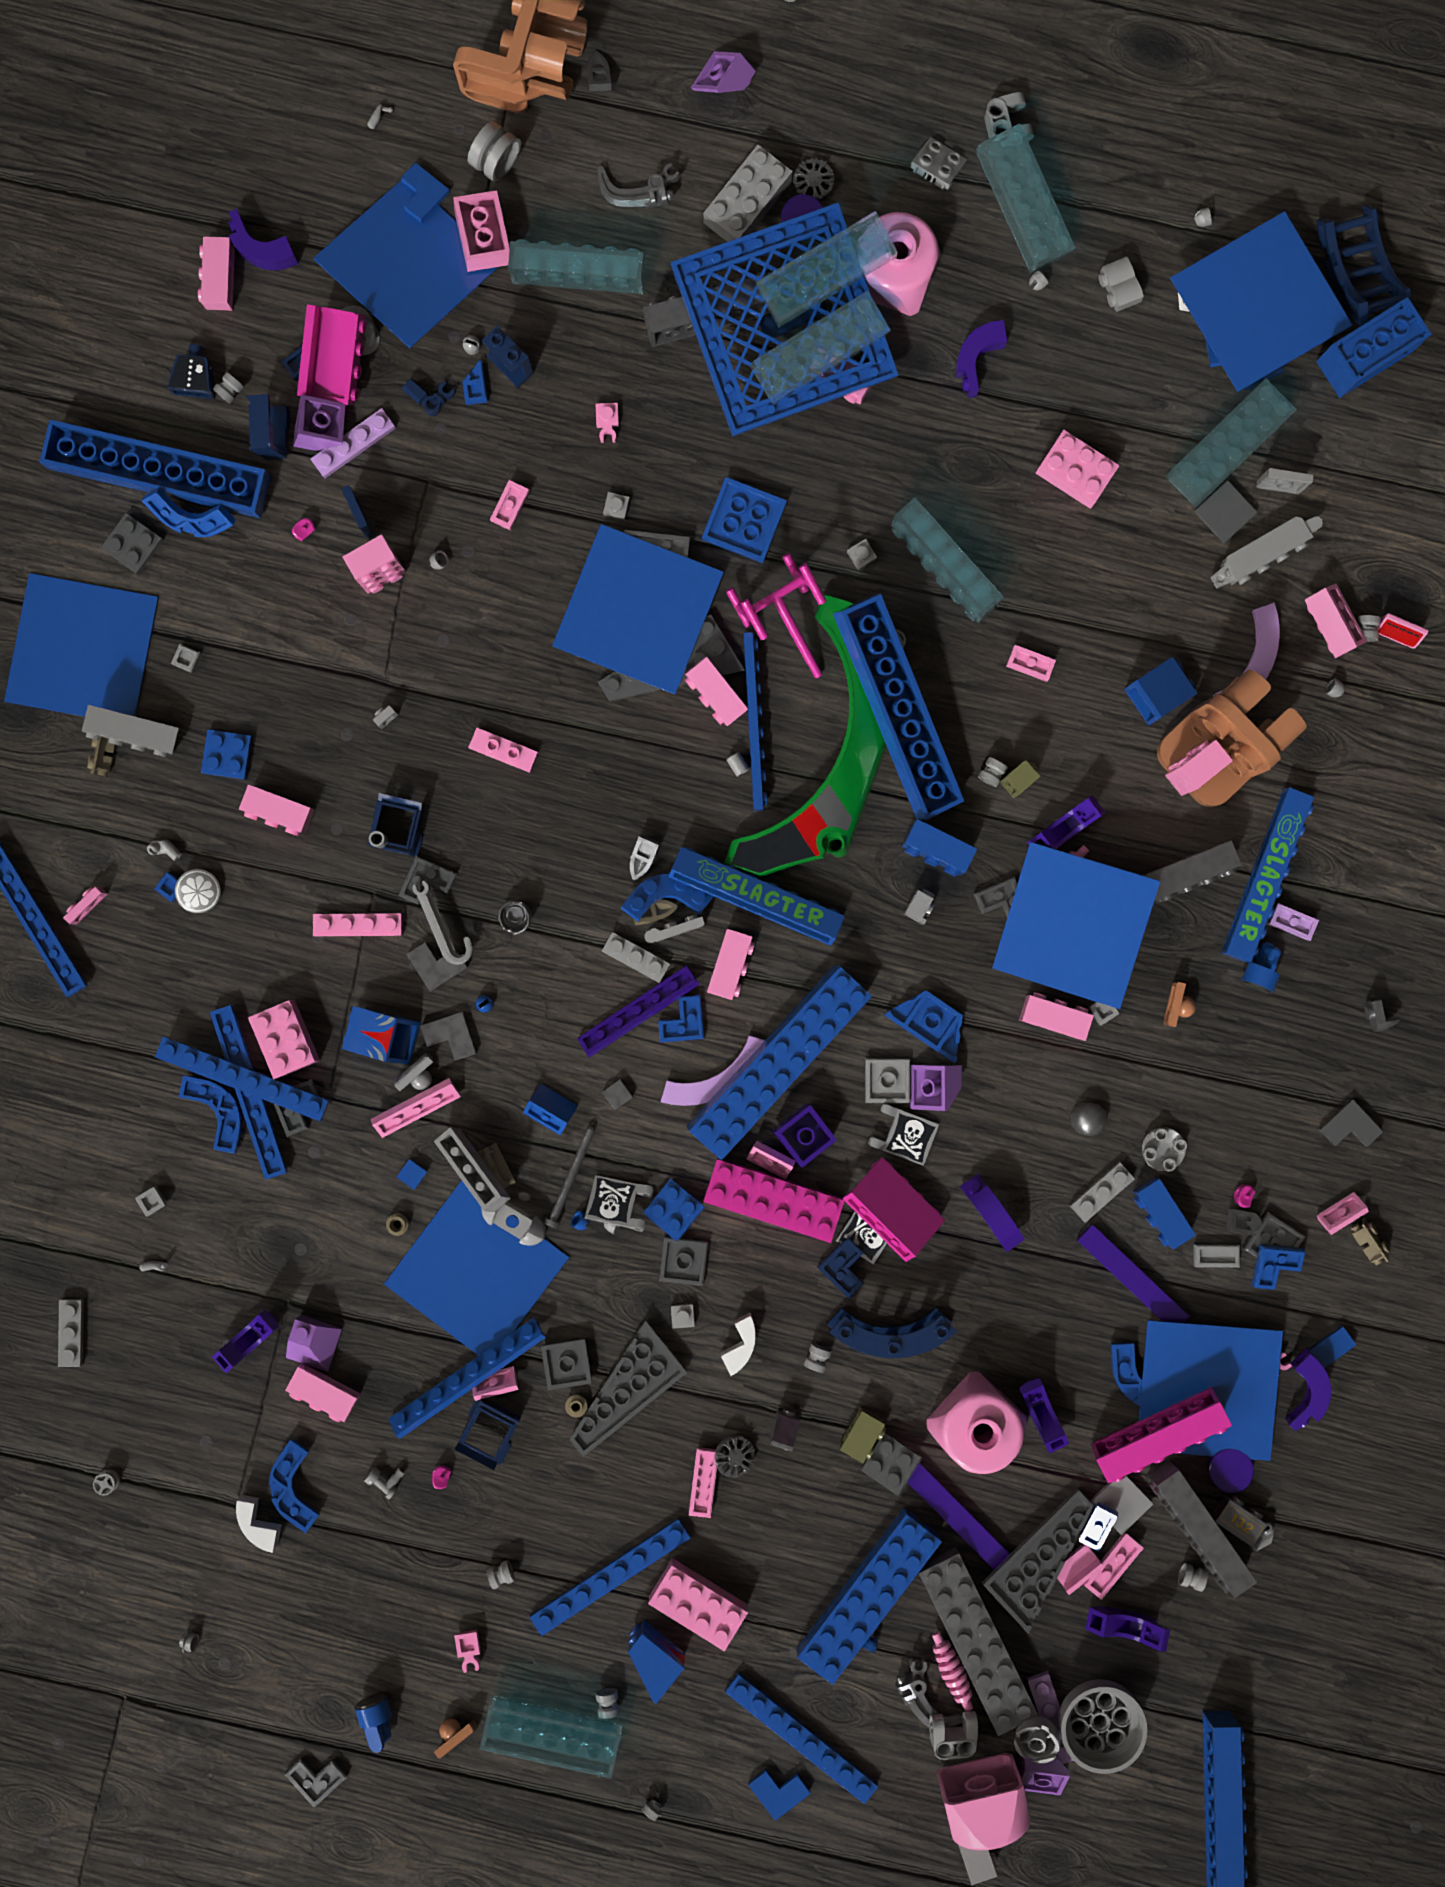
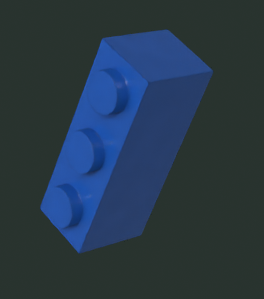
M1154 1177L1133 1190L1136 1195L1133 1198L1140 1209H1145L1148 1214L1145 1218L1152 1228L1156 1227L1159 1231L1158 1238L1164 1247L1168 1245V1247L1174 1250L1196 1236L1159 1178Z

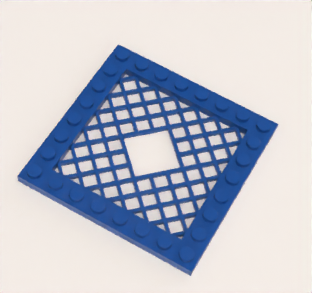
M839 203L675 260L670 264L732 437L898 376ZM811 239L808 247L799 244L800 242ZM815 239L826 244L822 255L811 250ZM790 246L787 255L778 251ZM794 246L805 251L801 262L790 257ZM828 248L833 260L825 257ZM808 253L819 258L815 269L804 264ZM769 254L766 263L757 259L758 257ZM773 254L785 259L780 270L769 265ZM749 261L745 270L736 266ZM752 261L764 267L759 277L748 272ZM787 261L799 266L794 277L783 272ZM822 261L834 266L830 276L818 271ZM728 268L724 277L716 274V272ZM802 268L813 273L809 284L797 279ZM731 269L743 274L739 284L727 279ZM766 269L778 274L774 284L762 279ZM836 270L840 282L832 278ZM816 275L827 280L823 291L811 286ZM707 276L704 284H702L701 278ZM710 276L722 281L718 292L706 287ZM746 276L757 281L753 292L741 286ZM781 276L792 281L788 291L776 286ZM830 282L841 287L837 298L826 293ZM725 283L736 288L732 299L720 294ZM760 283L772 288L767 299L756 294ZM795 283L806 288L802 298L791 293ZM739 290L750 295L746 306L735 301ZM774 290L814 309L797 349L757 330ZM809 290L821 295L816 305L805 300ZM843 291L848 304L840 300ZM706 292L715 296L711 306ZM823 297L835 302L831 312L819 307ZM718 298L730 303L725 314L714 309ZM753 298L765 303L761 313L749 308ZM838 304L849 309L845 319L833 314ZM732 305L744 310L740 321L728 316ZM817 311L828 316L824 327L812 322ZM747 312L758 317L754 328L742 323ZM851 313H852V316H853L855 325L852 324V323H850V322H848V318H849V316H850ZM714 314L723 318L719 328ZM831 318L842 323L838 334L827 329ZM726 319L737 324L733 335L722 331ZM845 325L856 330L852 341L841 336ZM810 326L822 331L818 341L806 337ZM740 327L752 332L748 342L736 337ZM824 333L836 338L832 348L820 343ZM754 334L766 339L762 349L750 344ZM721 335L731 339L727 350ZM858 335L860 336L863 347L855 343ZM804 340L815 345L811 356L799 351ZM839 340L850 345L846 355L834 350ZM734 341L745 346L741 357L729 352ZM769 341L780 346L776 357L765 352ZM818 347L829 352L825 363L814 358ZM853 347L864 352L860 362L849 358ZM748 348L759 353L755 364L744 359ZM783 348L794 353L790 364L779 359ZM832 354L843 359L839 370L828 365ZM762 355L774 360L769 371L758 366ZM797 355L809 360L804 371L793 366ZM867 356L868 362L863 364L864 359ZM729 357H732L739 361L735 368V371L733 370ZM846 361L856 366L842 371ZM777 362L788 367L784 378L772 373ZM811 362L823 367L819 377L807 372ZM741 363L753 368L749 378L737 373ZM791 369L802 374L798 385L786 380ZM825 369H828L836 373L834 375L821 379L825 372ZM756 370L767 375L763 386L752 381ZM805 376L815 381L801 386ZM770 377L781 382L777 393L766 388ZM736 378L746 382L743 392H741ZM749 384L761 389L756 400L745 395ZM784 384L794 388L780 394ZM763 391L773 395V397L759 401ZM744 399L753 404L746 406Z

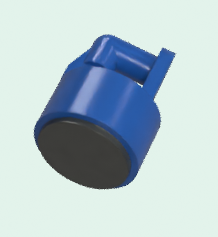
M1265 942L1261 944L1256 959L1253 963L1249 962L1241 979L1243 984L1267 994L1273 993L1280 974L1275 972L1281 955V950L1272 943Z
M375 1694L359 1701L355 1706V1712L360 1728L365 1731L370 1749L378 1753L392 1736L390 1718L393 1714L387 1695Z

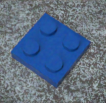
M207 729L201 773L246 780L253 737Z
M670 1179L643 1214L678 1242L705 1209V1206L676 1181Z

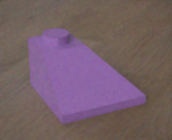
M714 51L691 88L693 91L715 93L744 90L751 83V78L756 71L741 53Z
M301 394L293 447L317 451L342 445L345 404Z
M910 1065V1109L948 1111L962 1088V1065Z
M300 1315L295 1319L288 1339L286 1358L328 1372L342 1328Z
M1020 1756L1018 1771L1024 1791L1054 1795L1062 1794L1070 1777V1772L1056 1757L1047 1763H1033L1032 1758L1025 1756L1024 1759Z

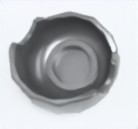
M510 900L504 903L499 910L498 920L503 930L513 933V935L524 932L531 924V910L524 902Z
M1079 1103L1073 1108L1070 1116L1073 1128L1078 1133L1087 1136L1099 1134L1104 1130L1107 1123L1106 1111L1101 1105L1096 1103Z

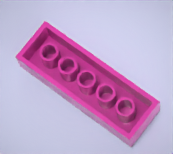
M718 1157L703 1201L829 1243L832 1242L844 1204L842 1197L725 1159L720 1160Z
M1210 1387L1141 1421L1091 1443L1096 1461L1107 1482H1119L1126 1475L1132 1472H1140L1153 1462H1162L1168 1455L1181 1453L1194 1443L1200 1444L1206 1441L1207 1437L1224 1433L1232 1424L1213 1388Z

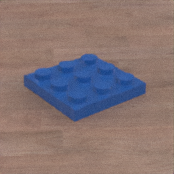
M725 477L702 540L763 563L787 500Z

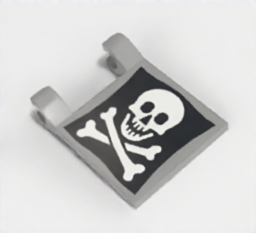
M883 1104L881 1112L893 1116V1123L886 1141L870 1137L868 1144L874 1148L924 1166L939 1124Z
M595 1175L585 1219L627 1227L642 1232L645 1228L644 1220L631 1218L636 1194L650 1198L653 1195V1187Z
M855 1211L836 1239L837 1242L841 1243L849 1236L864 1250L861 1257L872 1264L875 1263L887 1244Z

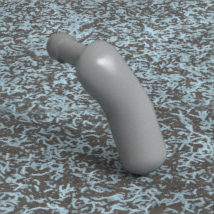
M382 104L378 105L367 123L368 127L375 129L380 121L381 111L391 113L393 108L383 107Z
M147 1261L141 1263L139 1268L141 1271L152 1269L165 1271L168 1263Z

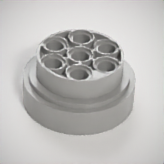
M1102 1679L1087 1681L1070 1691L1061 1704L1058 1714L1059 1735L1069 1756L1082 1768L1100 1774L1115 1773L1130 1766L1141 1754L1147 1739L1146 1718L1135 1697L1122 1685ZM1102 1694H1109L1106 1700H1099ZM1080 1700H1087L1084 1706H1078ZM1118 1710H1125L1121 1716H1115ZM1098 1715H1102V1716H1103V1718H1102L1101 1721H1099V1722H1094V1721H1093L1096 1716H1098ZM1076 1721H1081V1722H1082L1079 1727H1077V1728H1073V1727H1072V1724H1073L1074 1722H1076ZM1112 1732H1119L1115 1738L1109 1737ZM1097 1737V1741L1095 1743H1088V1740L1090 1738Z

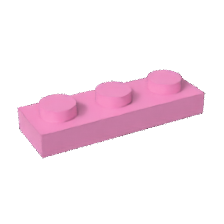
M1124 1532L1100 1561L1104 1567L1087 1580L1084 1586L1102 1600L1143 1550V1546Z

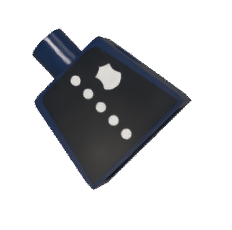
M190 344L188 355L176 356L167 389L173 395L215 399L213 364L208 358L202 357V346Z

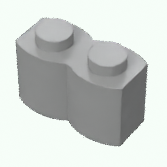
M1128 257L1102 266L1099 282L1109 293L1107 300L1110 307H1114L1115 311L1118 312L1142 301L1144 297Z

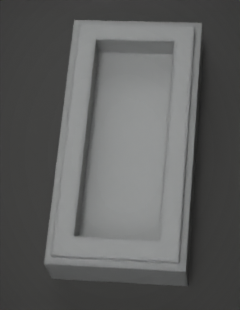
M1193 1244L1194 1267H1240V1245Z

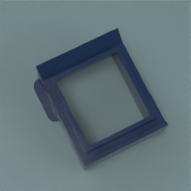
M269 394L245 396L250 401L249 437L252 447H248V449L266 460L287 459V430H290L289 407L285 405L270 406Z
M378 793L370 834L374 831H379L385 805L414 812L407 845L403 846L387 842L385 847L379 849L413 857L418 856L423 839L419 831L426 805ZM378 835L375 837V844H379L382 841L377 839ZM368 840L367 845L370 846V847H375V846H372V845L370 844L369 840Z
M484 1398L475 1401L469 1411L470 1420L454 1450L494 1470L496 1465L503 1463L511 1447L509 1440L521 1416ZM480 1411L510 1426L495 1457L465 1442Z

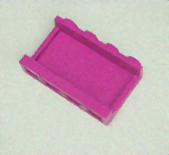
M307 304L297 396L302 394L344 403L345 405H355V401L358 400L359 396L357 380L362 372L361 365H359L360 356L364 353L362 338L363 333L367 329L365 314Z
M882 1157L871 1165L872 1168L842 1199L907 1262L916 1257L945 1219L936 1208H933L925 1200L921 1193L917 1192L909 1184L905 1177L901 1176L893 1168L890 1162Z

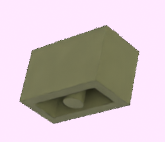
M1025 760L1004 777L1000 783L1015 798L1040 777L1038 774L1039 769L1033 762L1030 761L1028 763Z
M860 1407L839 1443L840 1451L861 1463H864L866 1458L870 1459L875 1450L873 1445L877 1439L881 1440L886 1431L884 1420Z

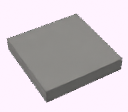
M1269 468L1257 479L1256 487L1300 494L1313 482L1314 475Z
M865 1058V1103H910V1059Z
M1127 1476L1119 1482L1107 1483L1090 1500L1094 1507L1099 1502L1118 1512V1517L1113 1527L1121 1535L1153 1505Z

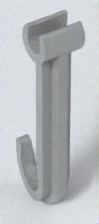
M422 881L424 886L423 892H420L418 886L414 884L413 892L418 896L445 960L456 965L468 961L473 950L470 938H464L466 953L458 955L430 892L429 883Z

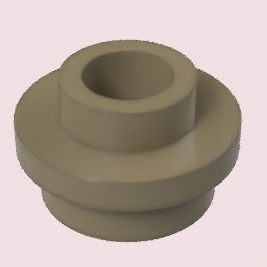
M400 1213L391 1215L386 1222L388 1232L395 1236L404 1234L409 1226L406 1216ZM396 1220L401 1222L400 1228L394 1226Z
M581 1395L570 1396L565 1404L566 1412L575 1418L583 1416L587 1410L586 1399ZM578 1403L580 1409L574 1410L572 1404Z

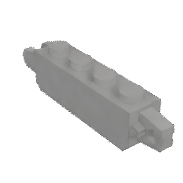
M1296 516L1230 554L1222 561L1221 569L1210 577L1216 588L1228 584L1232 586L1237 582L1242 585L1252 579L1250 575L1257 571L1261 574L1271 568L1269 564L1276 560L1280 563L1290 557L1288 553L1295 549L1296 552H1299L1309 546L1307 542L1313 538L1312 534L1322 527V519L1319 516H1315L1304 522L1303 518Z

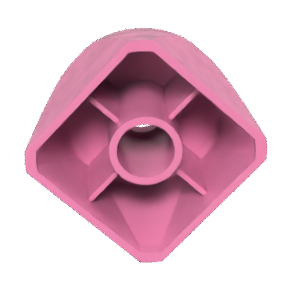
M892 212L878 217L866 227L856 255L873 302L912 316L920 310L941 252L937 239L926 222L909 213ZM892 256H897L902 259H895Z
M969 1372L927 1418V1430L945 1452L963 1469L978 1474L997 1472L1009 1465L1022 1447L1027 1427L1026 1414L980 1372ZM982 1423L989 1425L988 1430L984 1434L973 1435L977 1425Z
M1001 1753L942 1767L937 1771L952 1838L958 1845L971 1850L997 1849L1015 1842L1029 1828L1030 1816L1024 1786L1012 1754Z

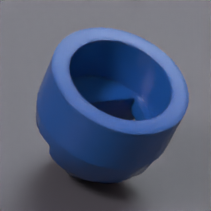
M481 995L477 998L475 1005L478 1011L486 1013L492 1010L494 1002L490 996ZM488 999L489 1003L480 1008L479 1004Z
M577 1211L573 1215L570 1224L571 1227L577 1230L587 1229L586 1224H590V1219H585L586 1214Z
M870 1636L862 1647L875 1653L878 1639L874 1636L870 1640Z

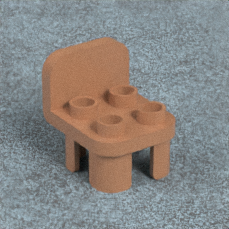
M513 0L512 15L518 16L514 31L504 30L500 41L499 55L472 47L458 48L453 67L461 92L476 102L514 113L524 112L531 99L545 94L568 100L572 91L573 81L571 77L563 75V65L566 54L578 57L583 53L587 36V20L577 16L578 10L584 8V0Z
M1247 670L1240 677H1236L1219 694L1214 695L1195 707L1158 745V760L1168 772H1170L1168 769L1170 765L1186 757L1185 754L1189 750L1206 740L1209 743L1217 740L1233 760L1200 788L1189 793L1203 806L1214 807L1223 804L1251 777L1269 771L1280 761V753L1307 728L1303 718L1292 708L1285 710L1274 722L1267 719L1259 727H1256L1245 716L1271 689L1270 684L1253 670Z

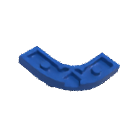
M160 487L146 494L141 500L165 525L179 533L182 531L192 533L194 537L216 535L233 526L236 521L221 504L200 514L184 511Z
M669 874L653 876L638 885L621 906V909L639 922L657 900L675 898L700 915L714 896L669 878Z
M184 1075L182 1077L179 1098L207 1104L213 1109L217 1117V1132L213 1150L236 1154L242 1129V1116L237 1101L226 1088L214 1081Z
M1110 1343L1114 1379L1120 1390L1130 1400L1140 1405L1142 1380L1138 1376L1135 1366L1134 1343Z
M292 1438L272 1467L269 1478L271 1499L278 1512L286 1520L304 1533H307L320 1512L303 1501L295 1491L294 1475L310 1450Z

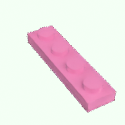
M401 913L313 914V936H403V918Z
M448 1078L373 1117L371 1122L383 1138L461 1096L453 1082Z

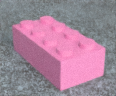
M674 1558L671 1559L649 1595L648 1601L649 1605L723 1651L726 1650L748 1614V1604Z

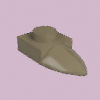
M657 900L639 922L634 919L635 925L656 923L657 920L671 915L677 909V905L667 900Z

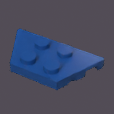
M927 990L884 1014V1016L948 1060L956 1063L963 1015Z

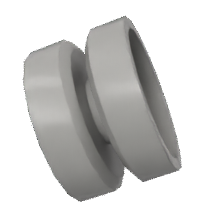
M491 121L481 129L473 141L468 153V163L478 171L484 170V175L493 182H498L507 175L514 165L520 152L521 140L512 133L508 132L505 134V129L501 125Z

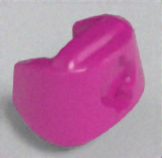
M304 518L294 525L292 534L295 538L302 541L315 530V525L311 519Z
M1248 1184L1239 1185L1234 1192V1202L1243 1208L1250 1207L1255 1189Z
M437 1465L432 1472L434 1488L443 1489L447 1487L451 1473L449 1467Z

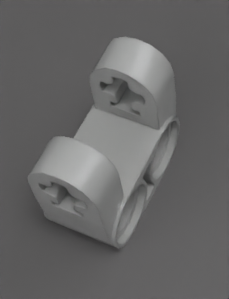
M1022 92L994 98L987 105L984 120L990 143L996 148L1026 143L1034 138L1031 124H1022L1014 127L1011 125L1009 113L1017 112L1026 106ZM996 110L1000 115H993L991 111ZM1001 131L1005 136H999L996 132Z
M975 1711L963 1712L962 1726L945 1728L942 1714L930 1715V1740L937 1758L941 1760L968 1758L975 1754L978 1739V1721Z

